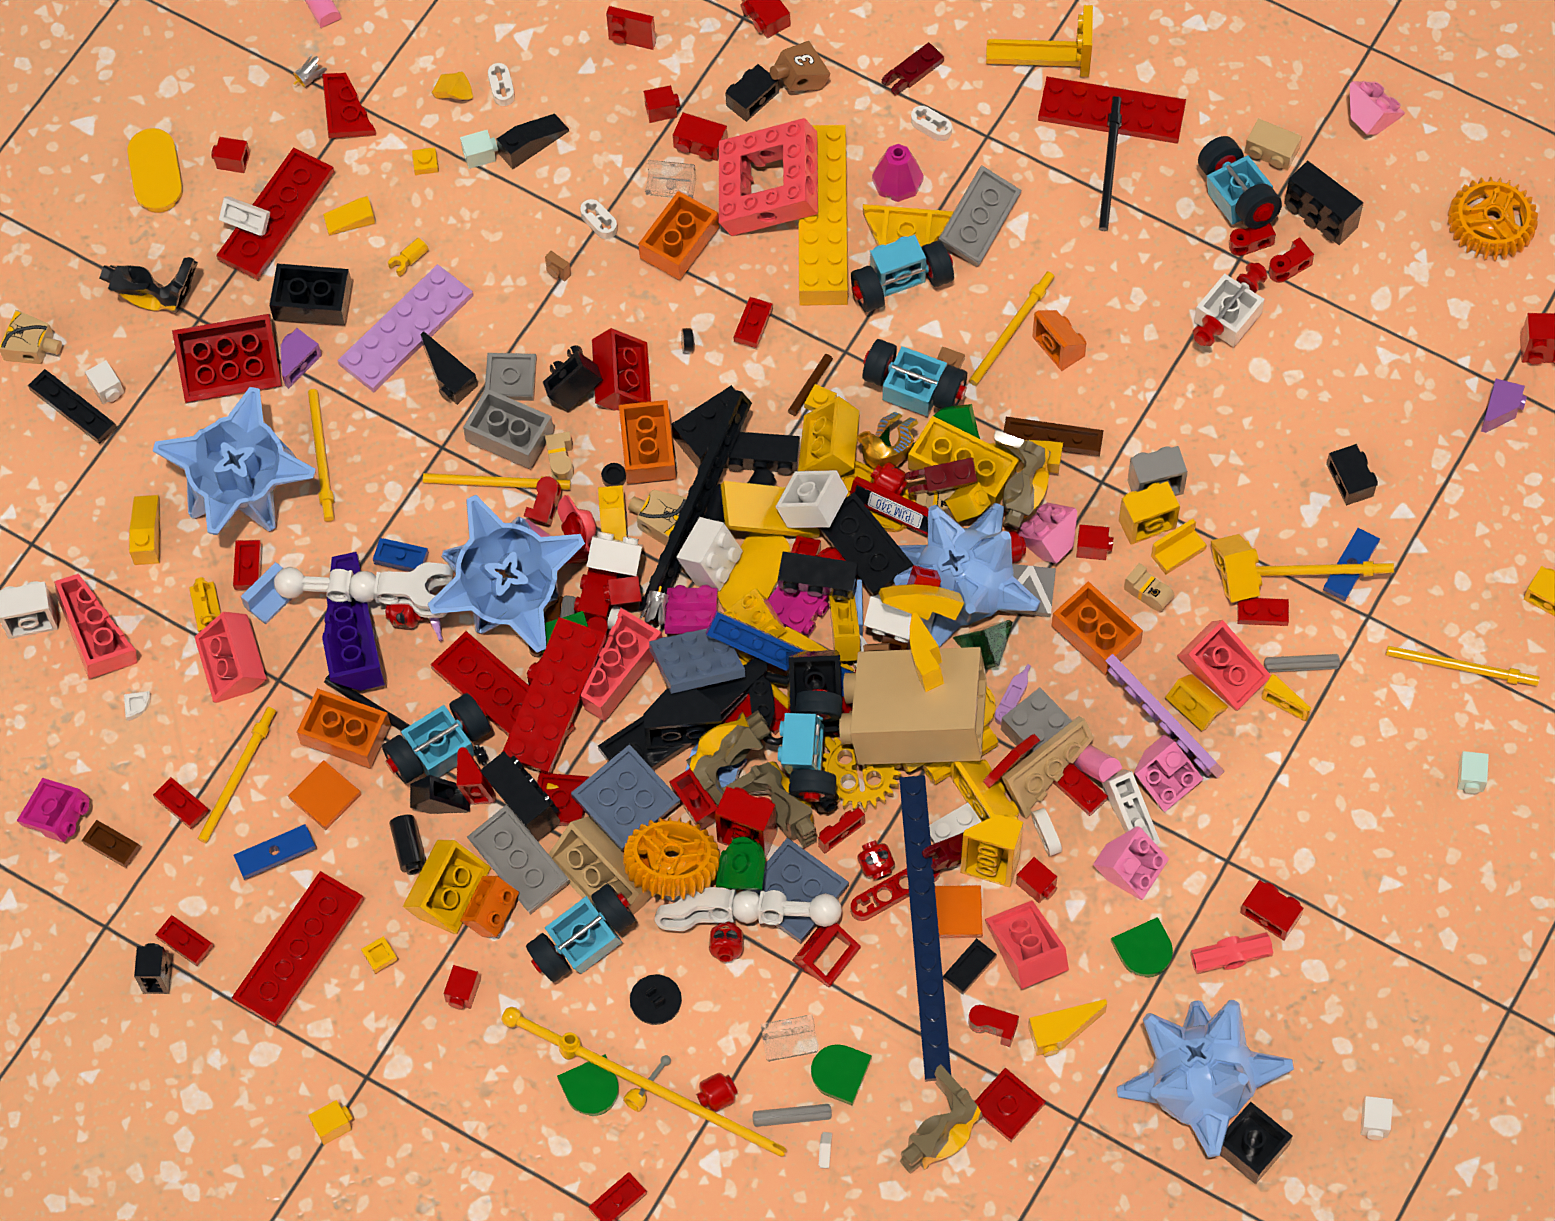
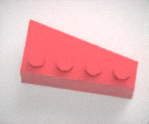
M79 573L54 581L56 596L88 679L137 664L135 648L126 640L123 632L112 621L106 609L97 601L96 596Z
M623 608L619 610L618 619L615 625L612 626L604 648L602 647L596 666L593 667L580 695L584 709L604 722L654 660L649 650V641L662 638L661 631Z

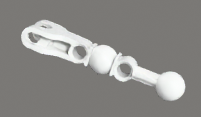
M425 562L411 572H377L376 576L368 571L357 572L353 575L352 570L334 569L330 572V577L328 578L304 576L297 568L287 567L277 572L274 578V588L280 596L287 599L296 598L303 591L327 592L326 596L336 602H352V598H354L356 601L365 603L375 599L376 603L410 605L416 614L424 618H442L447 613H431L428 603L436 595L429 593L437 586L447 585L452 580L454 571L446 564Z
M704 887L702 893L695 891L694 897L686 894L684 900L680 896H675L674 900H672L671 896H665L667 900L675 903L661 905L656 911L654 920L659 928L671 931H685L692 928L695 924L703 922L725 923L730 921L734 923L735 918L744 923L754 922L759 919V924L778 925L783 921V916L810 917L816 925L827 927L839 920L842 909L839 900L833 895L826 893L816 896L811 902L786 901V896L776 890L761 891L759 896L756 892L750 890L741 891L736 894L735 889Z

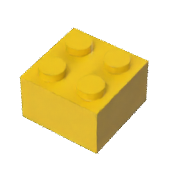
M1169 482L1151 484L1145 490L1129 492L1122 498L1119 522L1130 545L1176 529L1180 505Z

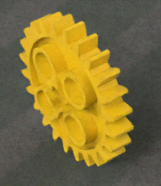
M834 737L835 746L826 745L829 754L822 753V759L826 762H822L821 770L836 775L835 788L836 793L839 795L837 802L843 801V809L852 804L854 811L858 808V805H862L864 812H867L868 804L877 809L876 801L880 800L885 804L886 794L894 796L891 787H899V783L895 779L902 776L901 772L897 771V769L901 768V763L862 764L865 791L861 792L853 744H842L841 740ZM845 755L852 758L848 764H841L839 762L840 758ZM873 776L881 779L877 785H870L868 780ZM846 780H853L855 782L854 787L850 789L844 788L842 784Z

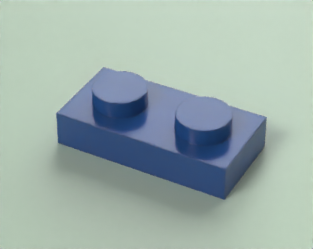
M380 538L373 562L374 564L411 572L417 566L426 562L429 552L428 548Z

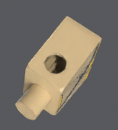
M15 310L1 341L0 353L5 361L41 364L47 352L55 355L60 353L62 342L53 339V332L48 323Z
M652 490L646 501L634 496L629 503L628 510L638 514L637 526L641 531L666 546L669 534L677 522L679 511L687 497Z

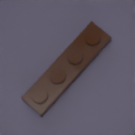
M1007 416L1003 433L1022 440L1063 443L1062 451L1100 456L1104 430Z

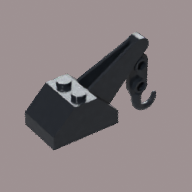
M755 658L743 665L745 677L703 686L698 690L694 688L671 694L669 688H667L643 714L646 749L698 745L699 739L712 728L721 725L722 721L748 694L750 695L751 714L758 710L770 729L775 710L772 685L765 679L767 663L759 658ZM770 733L763 740L769 745L779 746L783 743V736L781 738H774Z

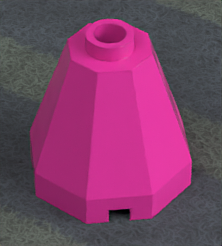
M901 144L890 146L886 150L872 174V181L879 196L885 198L889 196L891 200L896 202L916 196L918 188L924 179L917 160L909 148Z

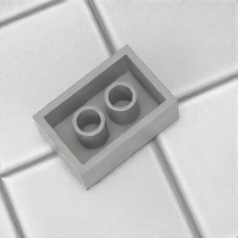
M487 388L463 426L467 442L529 469L533 467L546 444L545 435H551L554 430L552 416Z

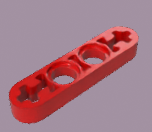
M907 868L856 896L852 900L850 907L852 917L858 921L869 920L908 898L909 889H904L899 884L902 878L908 877ZM933 870L934 882L939 879L940 870ZM888 890L892 897L889 901H881L877 897L878 892ZM872 896L874 904L871 903L867 906V912L856 911L858 904L861 903L862 906L869 904L870 897Z

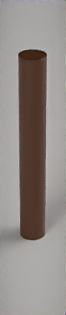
M824 354L788 409L791 415H797L812 388L818 383L833 360L829 354Z

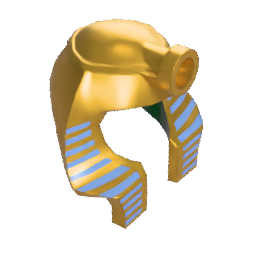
M893 412L883 417L878 424L875 435L871 434L870 431L860 433L857 439L859 443H862V453L865 461L875 469L878 464L883 467L885 463L891 462L898 466L906 460L908 453L915 444L910 430L918 424L917 419L910 417L899 424L897 428L899 438L894 446H891L889 440V430L891 424L902 418L900 413Z

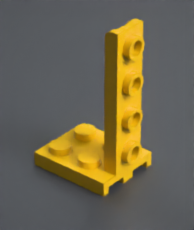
M1084 5L1083 15L1078 14L1076 41L988 39L986 64L1080 67V77H1089L1093 38V5Z

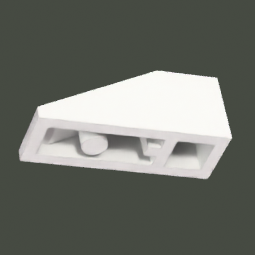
M1123 769L1102 783L1109 802L1125 832L1138 826L1143 829L1155 844L1161 843L1133 772Z

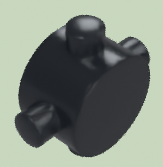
M474 746L475 750L473 751L478 764L482 763V766H486L488 757L483 746Z

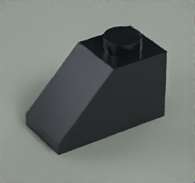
M428 775L410 784V808L429 814L467 813L470 811V803L454 782Z

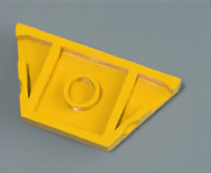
M863 204V214L877 246L887 245L901 237L912 235L916 236L921 247L937 241L954 212Z

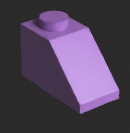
M298 328L292 333L287 334L281 343L282 377L288 389L322 356L319 344Z
M1495 379L1481 432L1487 433L1516 418L1518 409H1524L1527 396L1523 395L1524 385Z

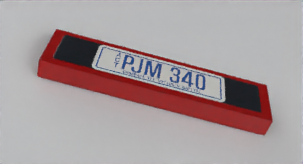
M856 476L849 495L855 492L867 508L928 535L927 507Z

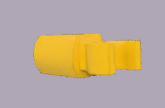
M419 237L416 238L400 252L399 256L389 259L388 267L391 269L395 265H400L396 273L398 276H402L406 272L408 265L411 266L429 250L428 246Z

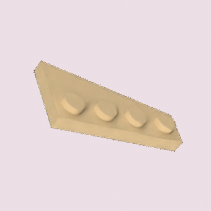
M1078 716L1002 776L1014 803L1018 807L1020 815L1027 819L1032 811L1030 809L1037 800L1041 802L1047 795L1045 791L1053 781L1058 782L1064 775V768L1069 762L1074 763L1094 739L1084 718Z

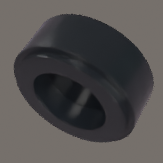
M682 328L681 330L683 353L693 351V331L691 328Z
M610 463L602 469V482L606 487L621 486L626 482L625 468L621 464Z

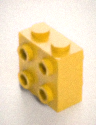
M756 588L724 612L726 615L777 638L787 631L770 602ZM734 648L735 651L747 662L754 657L748 653H745L739 649Z

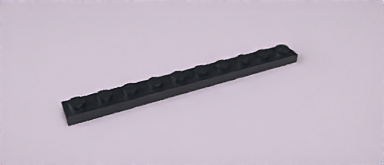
M733 390L730 399L726 403V409L717 424V430L707 447V453L698 468L693 485L689 488L687 499L679 511L677 522L669 534V540L660 555L657 568L650 578L647 591L641 599L638 609L641 613L647 605L646 601L649 591L658 592L659 586H661V593L667 594V588L673 587L682 566L676 557L699 517H703L752 402L742 391ZM659 609L657 610L655 618L650 621H658Z

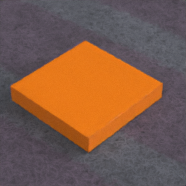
M323 760L288 795V798L322 828L327 830L361 795V791Z
M981 885L935 886L939 938H982Z

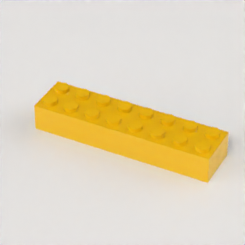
M812 125L817 131L818 214L799 219V306L848 305L846 125Z

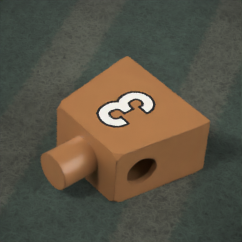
M810 41L781 51L775 65L770 68L771 78L774 80L782 79L786 87L791 91L822 90L830 76L829 70Z

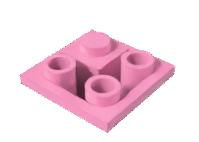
M1352 81L1350 84L1351 119L1366 134H1379L1405 114L1400 108V103L1393 97H1388L1384 93V87L1378 82Z
M1047 502L1037 509V513L1033 517L1022 523L1017 533L1024 538L1026 547L1040 559L1057 563L1073 548L1077 510L1073 507Z
M1166 735L1160 737L1144 751L1134 772L1164 812L1203 780L1177 743Z
M1136 826L1106 844L1093 866L1107 881L1143 900L1169 858L1141 827Z

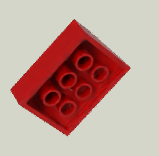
M271 314L172 330L185 403L244 393L249 387L262 390L282 386Z

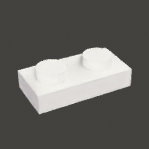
M227 196L223 199L219 220L263 236L266 233L270 212Z
M969 802L929 825L930 838L933 844L961 834L964 830L981 822Z

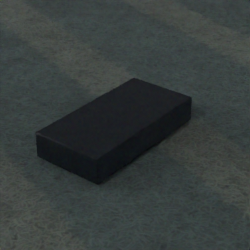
M976 938L943 975V980L964 995L995 960L997 954Z

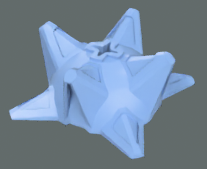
M253 387L248 388L227 417L219 418L206 428L200 429L194 436L155 441L152 450L185 470L187 477L188 514L191 518H198L206 514L207 532L213 535L219 534L238 509L267 531L276 528L273 494L275 487L281 484L313 479L316 470L295 458L294 453L264 423L260 389Z
M477 495L467 498L469 540L465 545L443 550L441 557L456 573V576L428 603V607L432 614L473 611L475 631L480 634L500 624H507L536 653L546 649L543 609L548 602L557 600L559 595L557 571L585 544L581 534L541 537L533 531L525 518L518 516L511 523H504ZM501 570H505V574L512 578H502V575L496 571L501 572Z
M994 503L969 528L961 527L937 505L930 506L928 508V545H898L913 565L938 571L941 578L940 588L958 592L962 596L964 605L956 620L935 613L930 634L939 647L962 625H970L985 617L992 616L998 610L1037 611L1041 602L1014 578L1011 536L1009 532L1002 531L1004 506ZM912 567L895 576V585H907Z
M1197 1000L1190 1003L1183 1027L1152 1013L1145 1015L1143 1022L1156 1057L1153 1067L1117 1087V1094L1120 1098L1159 1104L1163 1111H1166L1181 1123L1191 1125L1207 1156L1215 1157L1220 1156L1229 1120L1237 1115L1247 1101L1253 1097L1256 1088L1294 1070L1293 1060L1253 1052L1248 1048L1240 1003L1237 1001L1229 1000L1211 1018L1202 1001Z

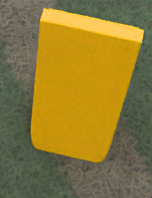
M368 196L356 199L323 214L329 235L375 224Z
M1272 674L1264 686L1261 698L1307 722L1311 707L1281 679Z

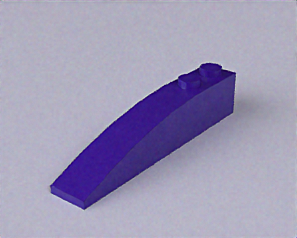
M357 552L332 557L330 572L334 569L352 570L353 575L361 572ZM327 597L328 605L327 613H325V630L322 640L330 681L359 691L384 686L368 602L362 603L352 598V602H336Z

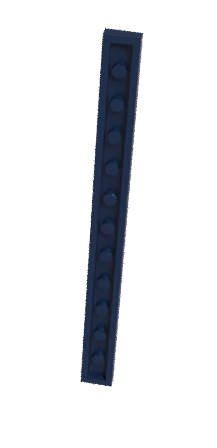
M925 775L899 777L924 1074L925 1082L937 1080L935 1071L940 1064L951 1075L934 872L931 867L933 861L932 857L924 858L922 855V851L931 845L926 781Z

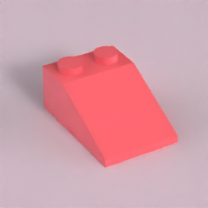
M1223 620L1211 621L1177 655L1193 675L1235 711H1238L1271 676Z
M1033 900L985 919L1011 975L1021 989L1069 970L1066 947Z

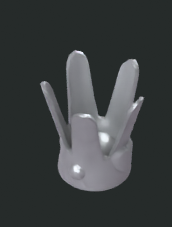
M311 54L304 65L293 72L297 79L293 84L295 85L299 82L303 87H306L314 79L322 76V74H326L327 68L323 67L315 71L318 67V57H314L309 62L312 58Z
M659 586L658 592L649 591L646 601L647 605L639 619L646 612L645 622H649L655 618L659 609L658 622L660 625L665 624V605L668 602L669 595L661 593V586Z

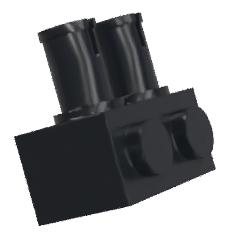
M578 345L571 346V350H567L569 358L564 363L561 361L553 362L555 369L553 365H550V372L552 374L543 381L547 396L567 411L603 380L597 364L584 356L582 348Z

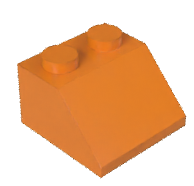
M1038 310L1034 313L1032 337L1061 371L1085 357L1086 340L1080 333L1077 334L1073 330L1066 316L1062 317L1057 310Z

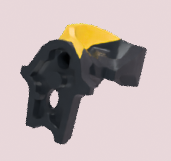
M192 257L183 258L176 276L165 287L154 281L148 269L134 265H104L99 279L110 283L108 288L111 291L117 292L134 305L154 311L168 309L177 313L190 292L191 282L198 261H195Z

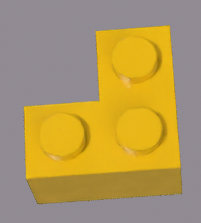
M1240 534L1211 540L1214 564L1221 571L1224 594L1230 602L1260 596L1259 587L1262 586V578L1256 570V563H1259L1256 549H1253L1249 541H1245Z

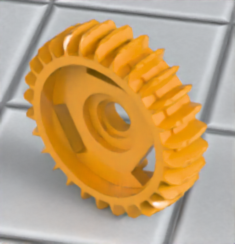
M1491 176L1488 182H1485L1481 177L1478 184L1472 180L1469 186L1464 184L1462 191L1458 190L1456 196L1451 201L1448 211L1449 232L1454 233L1453 240H1460L1459 247L1467 246L1466 253L1471 250L1475 251V258L1479 254H1483L1484 260L1488 256H1493L1494 261H1496L1498 255H1501L1505 260L1508 253L1514 257L1517 251L1522 253L1524 247H1528L1530 241L1534 238L1535 230L1538 226V213L1535 212L1536 204H1531L1533 198L1526 197L1527 190L1520 192L1518 190L1519 184L1515 187L1511 186V180L1507 183H1502L1501 177L1497 182L1493 181ZM1486 198L1472 208L1468 206L1474 200ZM1513 208L1519 212L1523 226L1515 223ZM1495 211L1499 213L1500 218L1497 220L1490 219L1487 213Z
M659 817L657 823L649 820L648 826L641 824L639 830L634 829L632 835L628 836L623 855L625 873L628 875L629 881H634L635 888L642 886V892L651 891L652 897L656 894L661 895L662 900L665 896H671L672 900L675 899V896H680L684 900L686 894L694 897L695 891L702 893L704 887L709 888L711 881H715L720 858L718 843L714 842V836H708L707 829L700 831V824L692 826L691 820L687 823L682 822L681 818L678 821H672L671 817L668 818V821H662ZM668 851H675L679 855L676 857H669L665 853ZM640 854L647 855L650 868L641 861Z

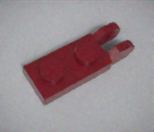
M928 42L894 69L886 73L882 77L881 83L888 86L899 78L900 80L891 88V92L894 95H898L944 62V56Z
M973 457L905 473L907 480L926 477L927 484L908 488L910 495L926 492L934 493L978 483Z
M963 833L934 843L922 851L924 858L935 855L939 856L931 865L934 871L946 867L948 869L961 864Z

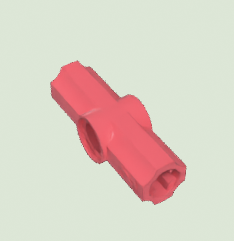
M1265 932L1244 938H1239L1238 936L1227 937L1218 941L1215 945L1191 950L1190 954L1193 968L1196 974L1223 967L1226 970L1239 968L1248 961L1273 956V948L1270 936Z

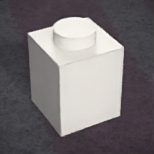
M107 360L85 371L89 384L103 405L107 402L115 401L120 395L124 394L121 382Z
M1365 1097L1362 1104L1360 1135H1365L1371 1140L1388 1138L1391 1131L1393 1099Z

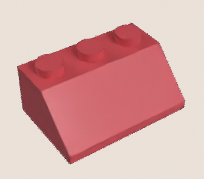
M222 612L194 637L213 702L218 703L253 692L267 680L247 614Z

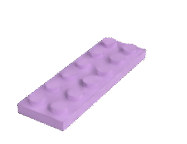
M437 264L338 359L339 366L374 393L423 346L420 334L424 331L432 337L473 297V291Z
M1114 654L1105 660L1110 665L1107 671L1121 686L1125 683L1127 684L1125 690L1139 704L1142 701L1145 702L1142 705L1145 711L1156 722L1159 719L1162 720L1159 725L1173 740L1176 737L1179 738L1176 743L1190 758L1194 755L1197 757L1193 761L1207 776L1212 773L1218 778L1225 772Z

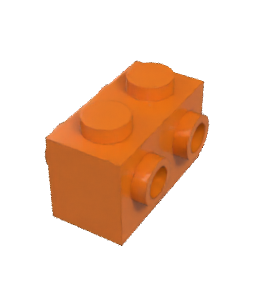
M482 876L460 921L482 937H497L504 928V922L509 912L515 906V900L519 891L498 876Z

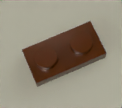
M98 820L94 822L82 839L83 844L124 868L128 866L140 849L138 843Z

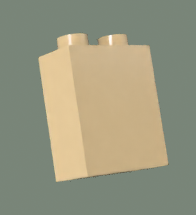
M980 647L939 649L942 663L939 666L941 667L944 684L928 692H925L919 681L911 650L858 652L856 673H845L843 681L844 699L846 704H853L852 713H842L839 721L841 743L853 744L858 765L981 761L987 678Z

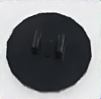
M660 974L648 975L640 979L633 986L630 993V1007L634 1015L642 1022L650 1025H661L672 1020L678 1014L682 1004L681 991L677 983L669 977Z

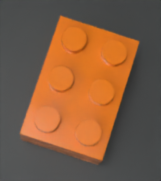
M677 191L638 243L640 259L681 280L719 229L718 212Z
M668 400L619 405L627 484L676 479Z
M1089 581L1062 604L1052 616L1051 626L1105 675L1109 673L1107 670L1110 668V665L1105 661L1108 657L1114 654L1121 662L1142 641L1143 630Z
M317 688L297 730L300 744L371 769L391 724L387 712Z

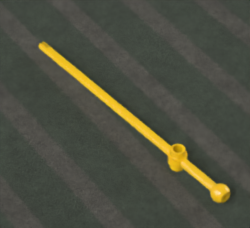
M508 1007L503 1012L501 1020L505 1026L510 1028L518 1026L559 1046V1052L563 1058L573 1059L577 1055L778 1156H785L787 1150L784 1146L581 1046L576 1034L572 1032L565 1033L563 1036L556 1034L522 1017L520 1010L516 1007Z

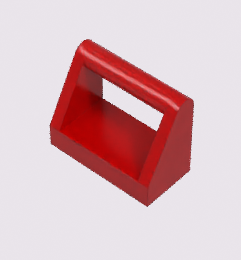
M461 747L457 753L456 786L470 805L495 803L496 793L481 773V768L465 747Z
M837 923L827 927L818 926L792 961L825 986L830 987L861 946ZM835 936L848 945V948L827 975H825L813 964V961L832 937Z

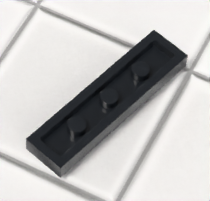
M46 369L28 384L30 391L99 444L117 428L111 419Z

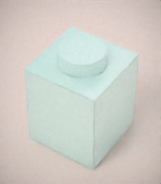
M488 130L460 137L468 169L496 161L497 143L494 137L490 138Z
M1462 752L1459 760L1458 790H1464L1470 794L1484 792L1488 777L1489 754Z

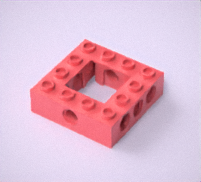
M805 118L719 141V224L731 236L818 214L817 131ZM782 160L783 186L751 194V182L753 181L751 162L757 167L766 166V163Z

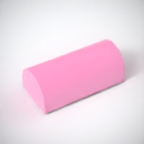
M305 0L320 28L341 19V15L332 0Z
M1088 745L1074 762L1079 770L1102 783L1122 769L1120 762L1116 758L1091 745Z

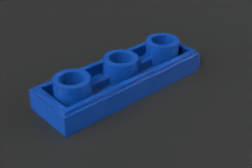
M1357 528L1337 564H1363V561H1369L1379 544L1380 538ZM1361 574L1330 575L1323 590L1346 601Z
M306 824L236 853L234 858L245 880L315 850L316 847ZM274 851H279L278 854L271 855Z

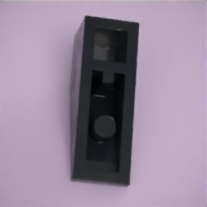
M555 113L514 126L496 139L498 153L512 169H515L568 133L569 128Z
M423 331L420 334L423 348L438 384L439 393L447 401L451 399L458 405L478 386L476 374Z

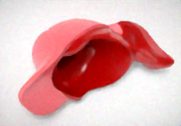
M565 495L561 498L557 507L558 515L562 521L561 529L564 535L581 534L585 544L564 565L567 563H582L588 560L592 537L596 535V523L589 510L578 509L570 496Z

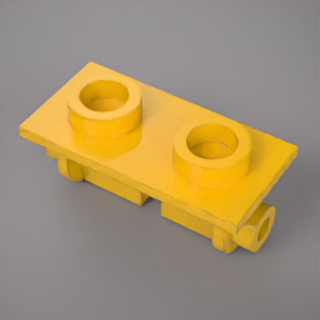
M203 577L195 579L193 586L189 587L198 632L202 631L221 614L214 581L207 582Z

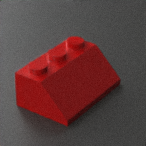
M613 328L593 338V362L597 364L603 379L594 388L595 404L616 411L619 410V405L651 402L647 342Z

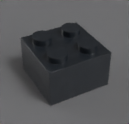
M1250 1101L1227 1128L1220 1155L1252 1182L1257 1184L1289 1147L1293 1135Z

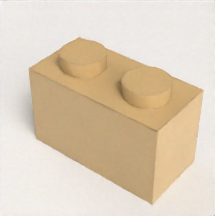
M1258 118L1246 140L1244 153L1249 154L1254 159H1261L1276 168L1288 171L1300 149L1302 136Z

